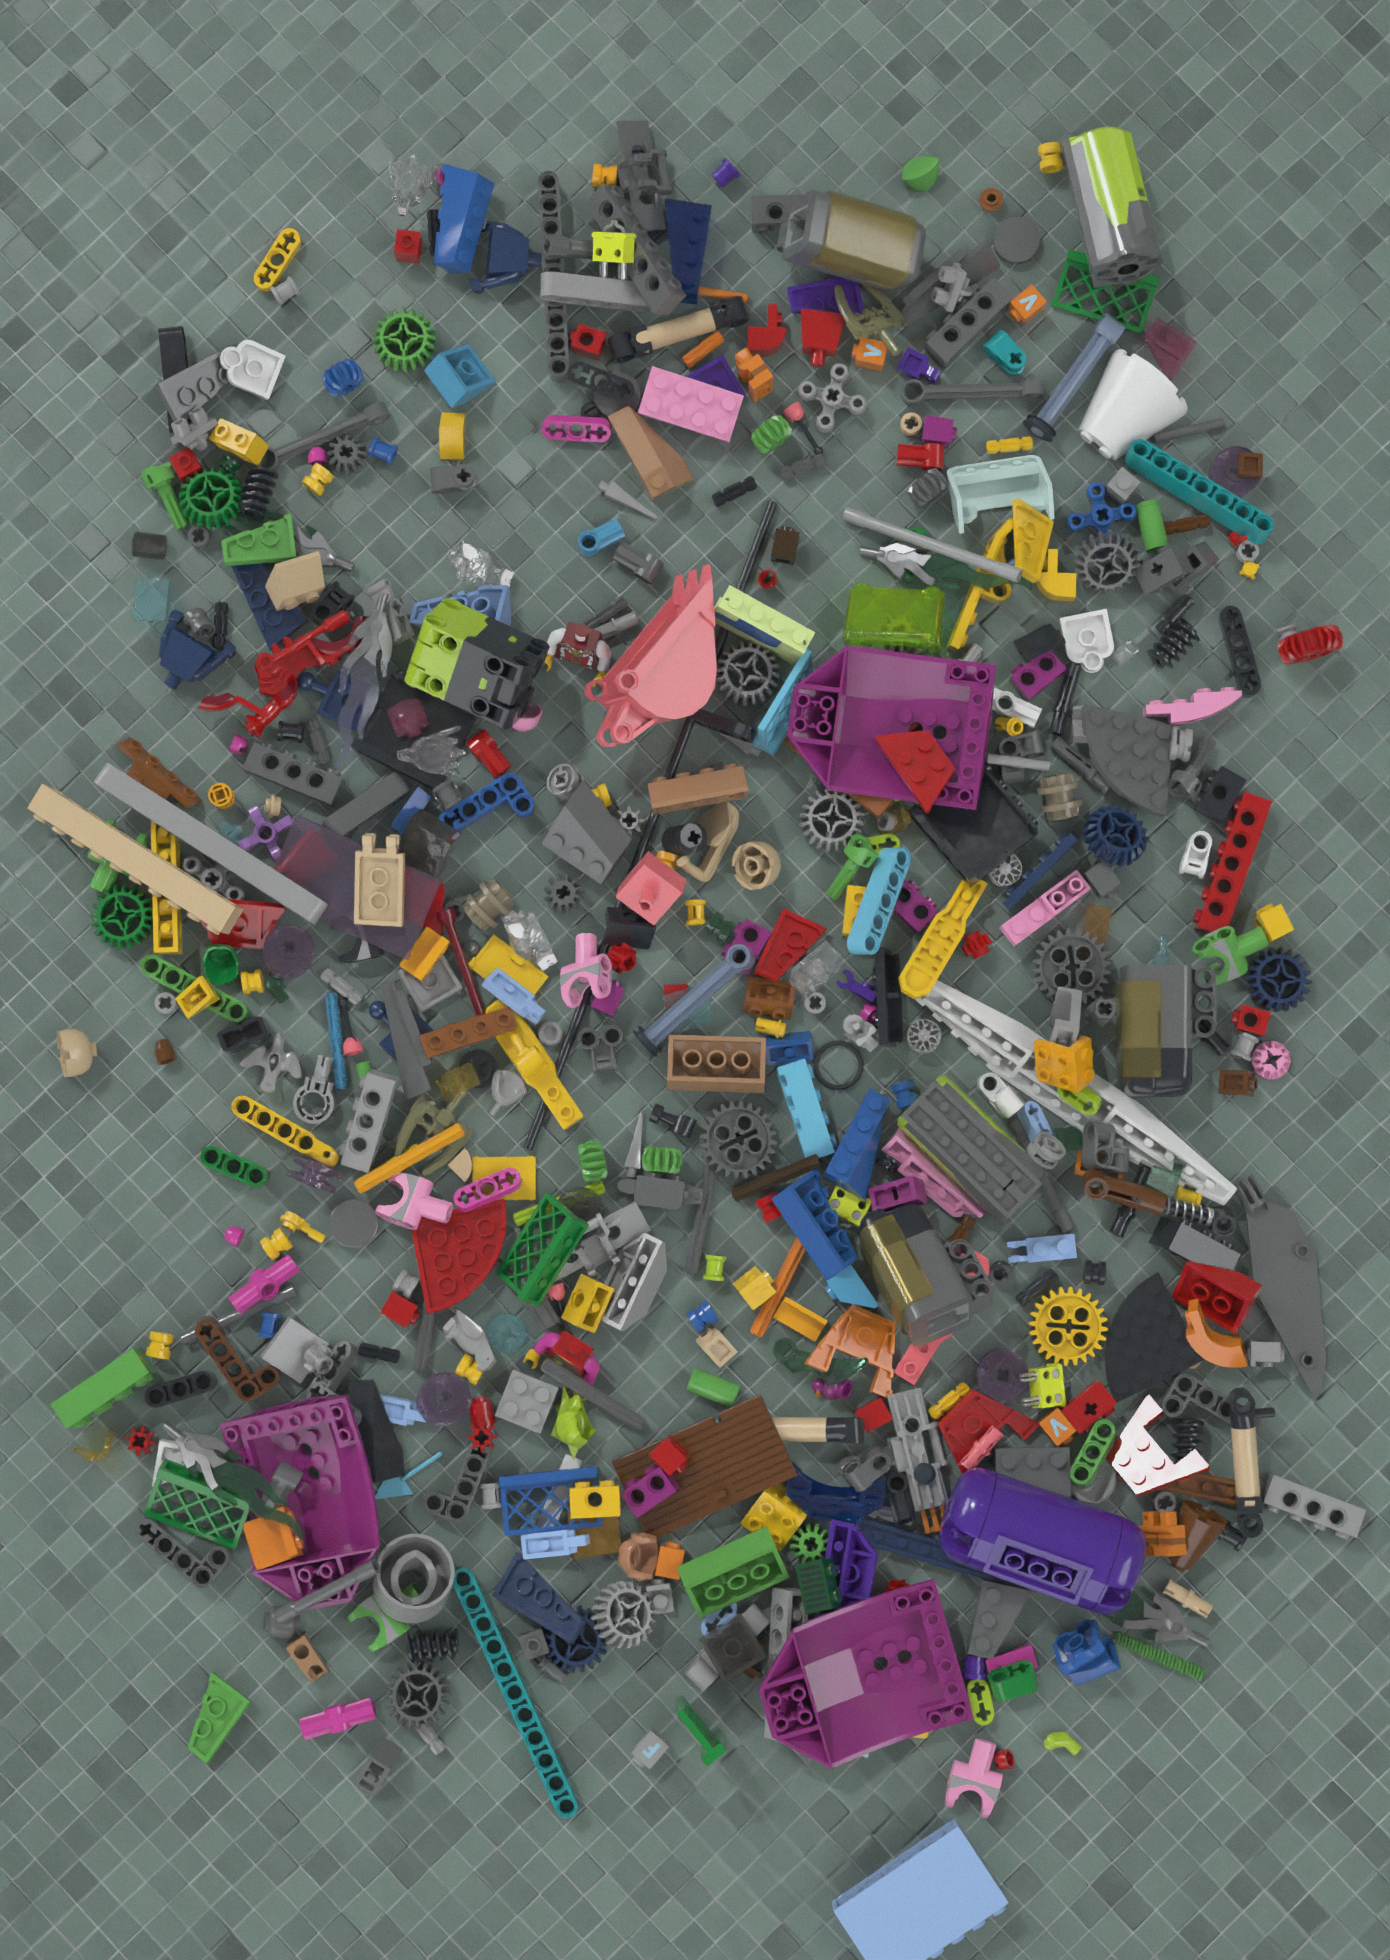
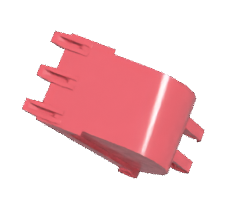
M710 564L702 567L699 584L697 570H690L685 589L683 575L675 576L671 597L602 680L596 679L586 684L585 696L590 701H598L608 710L596 737L602 747L609 748L617 744L628 743L652 725L693 715L709 700L715 688L717 673L714 627L716 625ZM594 684H598L602 688L600 697H595L591 692V687ZM606 730H611L612 743H607L604 740L603 734Z

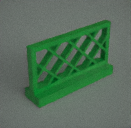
M1069 249L1051 306L1099 321L1104 315L1102 309L1114 303L1120 313L1115 319L1122 318L1124 323H1120L1125 326L1126 330L1142 334L1160 277L1149 274L1130 284V286L1136 287L1130 290L1128 285H1124L1127 292L1115 298L1110 288L1112 284L1102 286L1094 291L1092 290L1087 280L1091 277V274L1085 276L1083 272L1090 273L1086 254ZM1068 267L1078 269L1082 278L1070 284L1066 276ZM1065 280L1067 286L1062 288L1063 282ZM1084 281L1090 293L1078 299L1072 287ZM1107 288L1112 300L1100 306L1095 293ZM1067 289L1070 290L1075 300L1068 305L1057 302L1060 293ZM1139 289L1149 291L1147 301L1138 305L1132 293ZM1129 295L1135 307L1123 313L1117 301ZM1092 296L1097 308L1090 312L1083 310L1080 301ZM1074 304H1077V306L1079 307V309H1078V308H1075V307H1072V306H1073ZM1145 306L1144 311L1142 313L1140 308ZM1137 310L1141 317L1139 327L1129 325L1125 316ZM1100 311L1101 315H1097L1094 313Z
M546 1192L496 1274L518 1294L517 1297L522 1302L539 1307L589 1224L573 1214L552 1194ZM551 1202L552 1214L546 1215V1207ZM566 1215L567 1217L562 1225L559 1226V1217ZM553 1219V1230L546 1232V1221ZM539 1223L540 1234L533 1236V1228ZM553 1236L551 1243L547 1247V1237ZM540 1240V1250L534 1252L533 1241ZM524 1244H527V1254L521 1256L520 1249ZM540 1256V1260L534 1268V1258ZM527 1260V1271L521 1273V1262ZM514 1264V1275L508 1276L506 1272ZM528 1276V1280L523 1288H521V1278Z
M164 1459L158 1468L156 1480L144 1515L236 1549L256 1492L214 1477L219 1489L212 1493L207 1486L202 1472L195 1469L187 1471L184 1465ZM161 1480L170 1482L174 1490L164 1494L160 1486ZM185 1490L194 1491L197 1499L187 1502L182 1492ZM177 1494L182 1505L172 1509L167 1498ZM210 1498L217 1500L220 1508L210 1511L205 1500ZM162 1500L167 1511L160 1513L152 1510L154 1503ZM200 1503L205 1514L195 1517L190 1506ZM236 1507L244 1510L242 1517L233 1520L228 1509ZM185 1509L190 1520L185 1522L178 1520L175 1512ZM223 1511L228 1522L218 1526L213 1515ZM208 1517L213 1528L209 1530L202 1529L198 1521ZM231 1526L235 1533L234 1540L224 1537L221 1530Z
M683 1695L676 1700V1714L701 1744V1760L706 1766H709L727 1751L726 1736L721 1729L713 1734Z

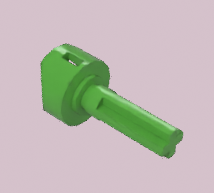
M168 461L158 467L153 465L141 471V477L147 490L158 489V493L176 530L188 526V522L170 485L172 480L177 478L170 462Z
M853 835L844 848V852L849 859L826 892V895L835 901L838 900L860 866L870 868L879 856V853L873 850L870 839L863 835Z

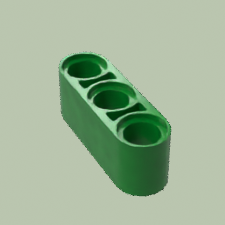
M207 1146L201 1151L200 1160L208 1168L254 1187H263L269 1181L268 1170L259 1164L215 1146ZM212 1150L218 1153V1160L214 1164H210L207 1160V1155ZM233 1160H238L241 1168L237 1173L233 1174L229 1170V1165ZM257 1169L263 1173V1178L259 1183L253 1182L251 1178L253 1171Z

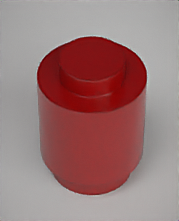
M486 1395L472 1398V1403L468 1404L472 1425L477 1429L480 1428L481 1421L484 1422V1427L486 1428L494 1425L496 1418L492 1399H486Z

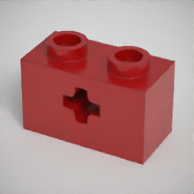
M1094 1380L1067 1402L1065 1407H1061L1059 1410L1074 1427L1077 1434L1082 1432L1087 1434L1092 1430L1096 1420L1101 1416L1105 1419L1115 1411L1113 1407L1117 1402L1099 1380ZM1086 1403L1095 1405L1092 1408L1093 1414L1084 1413Z

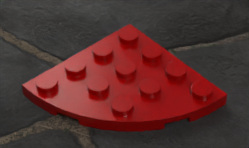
M505 1199L492 1201L469 1212L453 1209L447 1224L421 1217L417 1230H411L428 1315L443 1311L461 1302L472 1294L491 1273L502 1251L506 1235L507 1210Z

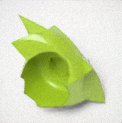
M563 1385L561 1404L555 1405L558 1416L551 1436L563 1443H567L574 1461L579 1449L587 1443L597 1429H594L590 1424L581 1396L577 1394L571 1398Z

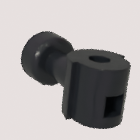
M657 1103L649 1118V1121L658 1124L659 1121L671 1126V1131L690 1138L693 1127L697 1120L686 1115L676 1116L664 1112V1106Z

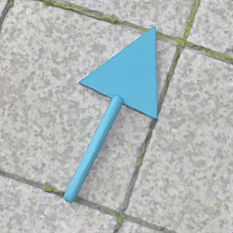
M442 1452L436 1453L404 1476L384 1480L375 1495V1499L413 1494L405 1480L441 1457Z

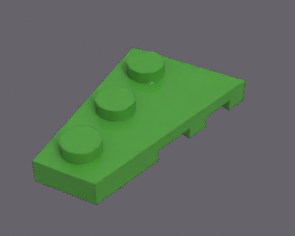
M291 513L284 515L282 519L266 522L259 528L251 531L246 530L222 540L224 566L284 562L296 558Z
M215 1672L210 1674V1682L202 1700L201 1711L198 1719H196L187 1748L205 1763H209L252 1702V1700Z

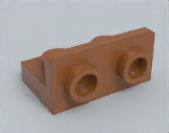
M748 976L743 1013L755 1017L767 1016L777 1020H790L796 983L779 980L775 983L765 978Z

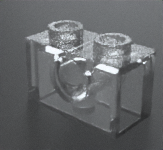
M824 941L791 969L789 984L807 999L840 970L842 955L827 941Z

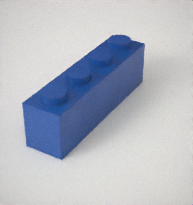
M443 164L442 173L445 174L444 185H441L440 195L443 196L442 210H438L440 232H436L434 264L449 273H469L495 183L478 173Z
M871 1088L866 1093L822 1176L823 1179L864 1201L867 1195L886 1110L891 1099Z
M815 1169L774 1196L772 1201L825 1279L828 1280L856 1261L858 1257L846 1231L842 1230L838 1224L839 1215L836 1209H831L827 1200L829 1196L826 1187H821L818 1180L820 1174L818 1169Z

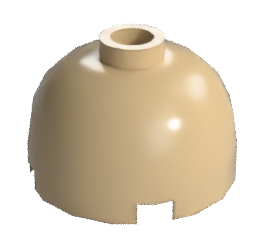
M751 841L739 846L734 852L732 867L735 866L737 873L734 876L741 886L749 890L763 889L771 885L779 876L781 869V859L778 852L771 845L760 841Z
M78 1029L57 1031V1047L60 1049L61 1057H59L64 1077L82 1075L91 1067L93 1056H97L95 1042H90L87 1034Z

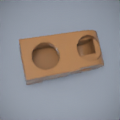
M306 1631L287 1643L286 1650L312 1683L329 1672L326 1662L311 1642V1638Z

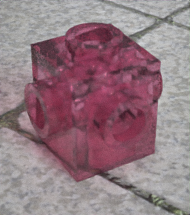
M419 698L401 701L387 710L397 737L408 735V738L418 736L422 733L421 729L429 725Z

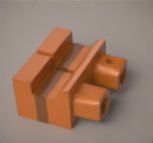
M747 347L735 354L738 380L742 383L748 382L749 397L753 403L774 391V376L758 354L753 357Z
M1159 1511L1143 1512V1525L1138 1526L1144 1532L1146 1539L1145 1556L1169 1557L1187 1555L1185 1525H1177L1176 1511L1160 1512V1515Z

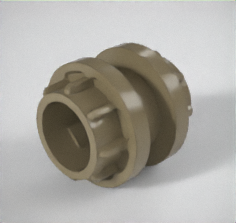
M1071 773L1042 777L1040 780V787L1036 789L1037 795H1045L1046 804L1040 806L1041 813H1046V818L1049 821L1071 818L1079 813L1078 806L1082 805V799H1074L1073 789L1078 788L1079 783L1077 780L1073 781Z
M492 879L489 883L483 881L479 885L482 892L477 897L470 893L466 897L468 902L464 905L465 913L482 930H486L490 926L492 928L498 926L499 922L496 917L501 913L506 916L512 913L510 907L515 901L510 892L498 880Z

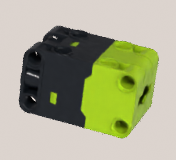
M445 598L424 617L404 680L412 687L423 690L432 696L481 717L497 727L508 729L528 710L535 691L532 686L533 679L543 667L550 646L541 639L534 638L469 608L457 600Z

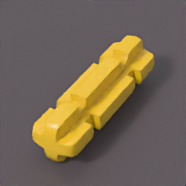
M1030 436L1022 437L1021 439L1009 438L1000 439L998 442L996 440L986 442L987 454H996L997 451H1000V453L1016 452L1020 449L1025 451L1033 448V440Z
M961 1382L955 1387L956 1390H951L938 1401L937 1405L934 1404L928 1409V1413L934 1420H938L944 1411H949L961 1397L969 1392L970 1388L965 1382Z

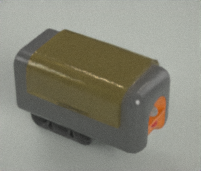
M812 190L792 203L787 222L780 225L776 249L783 253L782 259L784 261L884 291H895L914 282L918 278L926 230L922 224L916 222L914 216L830 190L823 193Z

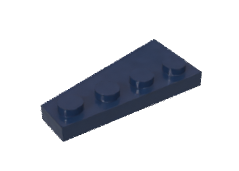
M261 563L231 566L270 651L273 643H276L278 646L283 642L284 637L291 636L308 622L297 607L291 610H286V608L276 610L265 588L270 574Z
M1074 831L1068 836L1063 833L1054 843L1057 846L1052 853L1047 850L1037 860L1040 865L1034 871L1030 868L1021 877L1024 882L1018 888L1013 885L1005 893L1004 896L1007 899L1003 904L1011 909L1080 837Z
M516 1552L492 1596L574 1644L586 1622L526 1559H523L520 1553Z

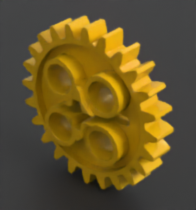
M1059 1287L1057 1295L1052 1290H1049V1299L1042 1295L1041 1300L1043 1304L1034 1303L1038 1311L1030 1312V1315L1035 1317V1321L1028 1322L1029 1325L1034 1326V1330L1028 1332V1334L1036 1335V1339L1031 1343L1041 1345L1037 1352L1046 1351V1360L1054 1356V1364H1057L1062 1359L1064 1366L1068 1365L1069 1360L1076 1366L1078 1358L1084 1363L1087 1362L1086 1354L1095 1357L1092 1349H1102L1097 1342L1098 1340H1106L1101 1335V1332L1108 1330V1328L1101 1326L1102 1322L1107 1321V1318L1100 1317L1099 1315L1104 1311V1308H1095L1099 1301L1094 1300L1090 1302L1091 1293H1087L1083 1297L1081 1288L1073 1294L1072 1287H1068L1067 1293H1064L1063 1288ZM1054 1306H1059L1063 1312L1062 1317L1058 1320H1054L1050 1315V1311ZM1079 1308H1083L1087 1312V1317L1083 1322H1079L1075 1318V1311ZM1067 1319H1069L1070 1324L1088 1325L1089 1330L1069 1329V1333H1066V1329L1047 1327L1046 1323L1065 1324ZM1056 1330L1060 1333L1061 1340L1058 1344L1053 1345L1049 1341V1334ZM1078 1332L1085 1336V1343L1082 1346H1076L1073 1342V1337Z

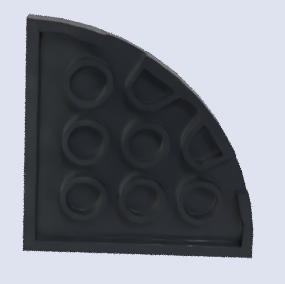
M1159 1272L1147 1278L1127 1296L1120 1305L1109 1328L1105 1348V1370L1110 1392L1117 1403L1203 1361V1358L1194 1351L1187 1340V1327Z

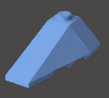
M508 585L479 586L476 591L468 593L460 591L457 592V596L449 597L508 626L511 625L510 588ZM437 597L414 603L409 620L411 626L421 628L424 617L444 598Z

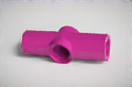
M286 1255L267 1270H255L249 1277V1283L228 1297L236 1311L241 1314L261 1299L270 1300L274 1298L279 1291V1286L300 1270L291 1257Z
M369 1697L349 1704L341 1703L328 1707L323 1712L300 1718L299 1721L302 1735L306 1740L330 1732L334 1734L352 1728L353 1725L376 1719L377 1715L374 1702Z

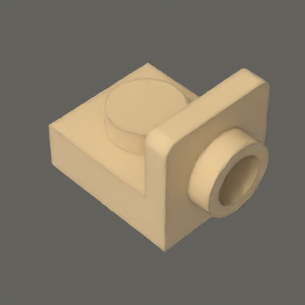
M714 1325L703 1330L696 1339L697 1344L719 1368L738 1352Z

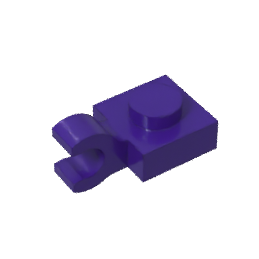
M910 347L907 348L897 366L899 372L918 380L922 375L929 382L936 384L940 377L939 370L927 365L929 358Z
M844 969L842 973L848 976L849 981L847 983L837 981V986L851 991L854 995L872 1004L877 996V993L873 992L875 988L864 981L861 984L855 982L853 974L849 970Z

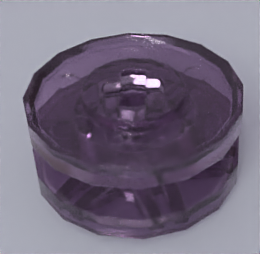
M1231 446L1219 452L1209 468L1208 477L1242 499L1252 492L1260 479L1238 478L1234 476V473H1231L1232 469H1236L1237 473V457L1239 452L1254 453L1246 447Z
M292 924L279 925L271 930L265 938L262 953L264 965L269 972L277 977L285 979L298 978L306 973L311 966L315 946L310 934L300 926Z
M296 1155L294 1156L293 1162L302 1168L300 1172L289 1170L288 1177L316 1189L335 1194L337 1188L328 1183L329 1177L341 1179L343 1173L310 1159L307 1160Z
M994 1350L987 1353L979 1361L976 1369V1382L979 1389L987 1397L997 1401H1008L1018 1397L1025 1390L1027 1382H1020L1019 1379L1028 1377H1019V1374L1028 1373V1368L1025 1361L1017 1353L1010 1350ZM999 1369L1007 1371L1005 1375L1006 1381H1003V1379L997 1380L996 1377L999 1375Z
M450 1372L436 1373L421 1385L416 1396L419 1414L431 1425L439 1427L454 1424L466 1414L471 1403V1393L466 1382L455 1373ZM443 1395V1396L445 1397L444 1401H447V1402H446V1403H443V1402H442V1399H443V1398H440V1396Z

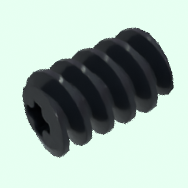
M255 466L251 467L248 471L249 476H247L246 484L242 488L243 493L240 495L242 501L238 502L240 513L245 517L255 521H263L265 517L261 513H266L268 510L263 504L267 505L270 503V499L266 496L273 495V491L270 488H274L276 482L272 479H278L279 476L272 469Z
M1181 617L1180 622L1173 624L1174 629L1170 628L1167 630V636H1161L1160 642L1153 644L1154 649L1147 650L1149 658L1162 669L1165 666L1172 669V659L1177 662L1180 661L1177 655L1178 652L1183 655L1187 654L1184 646L1193 648L1191 639L1197 642L1200 641L1196 630Z
M695 822L673 826L663 833L662 847L665 852L678 856L698 853L706 845L707 833L703 826Z
M1177 1418L1180 1422L1173 1424V1427L1180 1431L1172 1434V1437L1178 1439L1179 1442L1171 1444L1172 1447L1178 1449V1452L1171 1453V1457L1177 1459V1462L1173 1463L1174 1465L1194 1449L1202 1455V1451L1196 1449V1447L1203 1445V1441L1196 1437L1204 1435L1203 1431L1197 1429V1427L1204 1425V1421Z
M457 1628L454 1629L453 1636H450L448 1629H445L443 1636H440L438 1629L435 1630L433 1637H430L428 1630H425L423 1638L420 1637L418 1631H415L413 1638L407 1632V1650L411 1663H415L417 1655L421 1662H425L427 1655L431 1662H434L437 1654L440 1660L444 1661L447 1653L451 1660H455L456 1654L459 1652Z

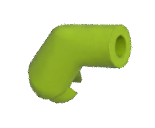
M1063 1731L1048 1734L1043 1742L1045 1748L1050 1751L1055 1748L1065 1747L1073 1756L1082 1748L1068 1733Z

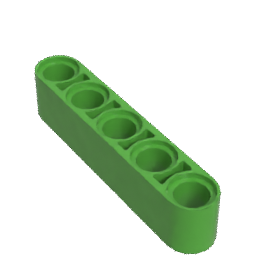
M147 955L141 960L140 968L145 975L180 994L197 979L155 955ZM156 960L159 964L158 970L150 973L148 971V964ZM173 972H178L180 975V979L176 984H170L169 975ZM213 987L216 993L221 995L222 1003L218 1007L210 1005L207 1007L209 1010L236 1024H241L249 1019L250 1010L247 1005ZM236 1006H241L243 1008V1015L238 1019L233 1018L232 1010Z

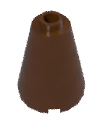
M1187 1499L1181 1504L1177 1525H1185L1187 1555L1169 1556V1560L1172 1562L1171 1566L1182 1572L1185 1569H1192L1225 1530L1227 1520L1216 1511L1203 1509L1202 1504Z

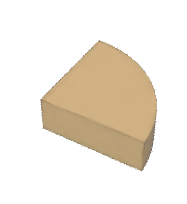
M466 1148L448 1164L464 1182L469 1179L472 1171V1159Z

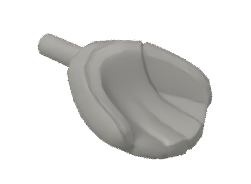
M497 1070L494 1073L491 1091L494 1100L497 1102L490 1111L492 1116L496 1115L501 1106L511 1105L526 1094V1084L519 1074L511 1070Z

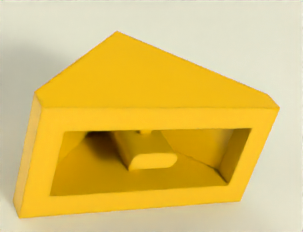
M442 412L439 426L440 460L464 461L466 413Z
M200 976L175 999L189 1019L220 1000V997L209 980L204 976Z

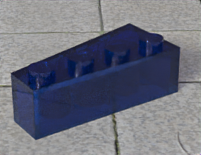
M665 198V217L671 272L682 285L681 288L686 294L680 303L697 305L711 223L712 205Z

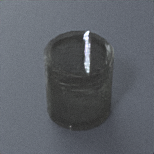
M136 531L132 538L131 549L133 557L164 560L167 552V536Z

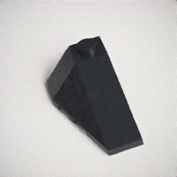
M374 1379L350 1380L349 1401L362 1414L358 1429L365 1449L372 1483L404 1476V1450L396 1437L394 1426L386 1413L384 1402Z

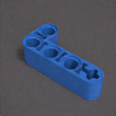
M508 773L464 799L451 809L443 812L438 818V826L445 835L453 836L506 803H509L515 814L521 818L530 817L534 813L535 805L520 778L513 773ZM507 781H516L517 788L514 791H507L504 788ZM488 793L497 795L496 801L492 804L484 802V797ZM522 800L530 803L529 809L524 812L517 809L518 803ZM469 805L476 807V813L471 817L464 815V809ZM458 811H459V814H460L461 818L464 820V822H462V823L460 822L459 819H457L458 817H457V815L455 814V813H457ZM446 819L454 821L453 828L450 829L448 826L444 827L446 825Z

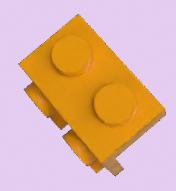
M1081 1036L1070 1047L1040 1038L1034 1041L1036 1078L1038 1081L1075 1093H1079L1092 1082L1095 1072L1093 1070L1091 1038Z

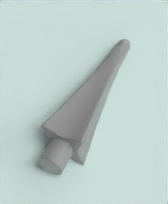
M602 480L599 484L598 489L605 492L603 498L625 505L652 519L657 518L655 513L640 504L614 481L608 484Z
M719 733L747 757H749L750 753L756 757H759L762 753V750L753 746V743H747Z
M642 1112L639 1113L635 1134L624 1164V1168H627L626 1177L636 1179L637 1170L641 1171V1143L644 1113Z

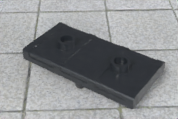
M879 947L877 953H875L876 967H873L878 1007L875 1025L876 1029H879V1045L889 1048L896 1047V1042H904L901 987L898 979L900 976L899 955H892L890 950L885 947Z

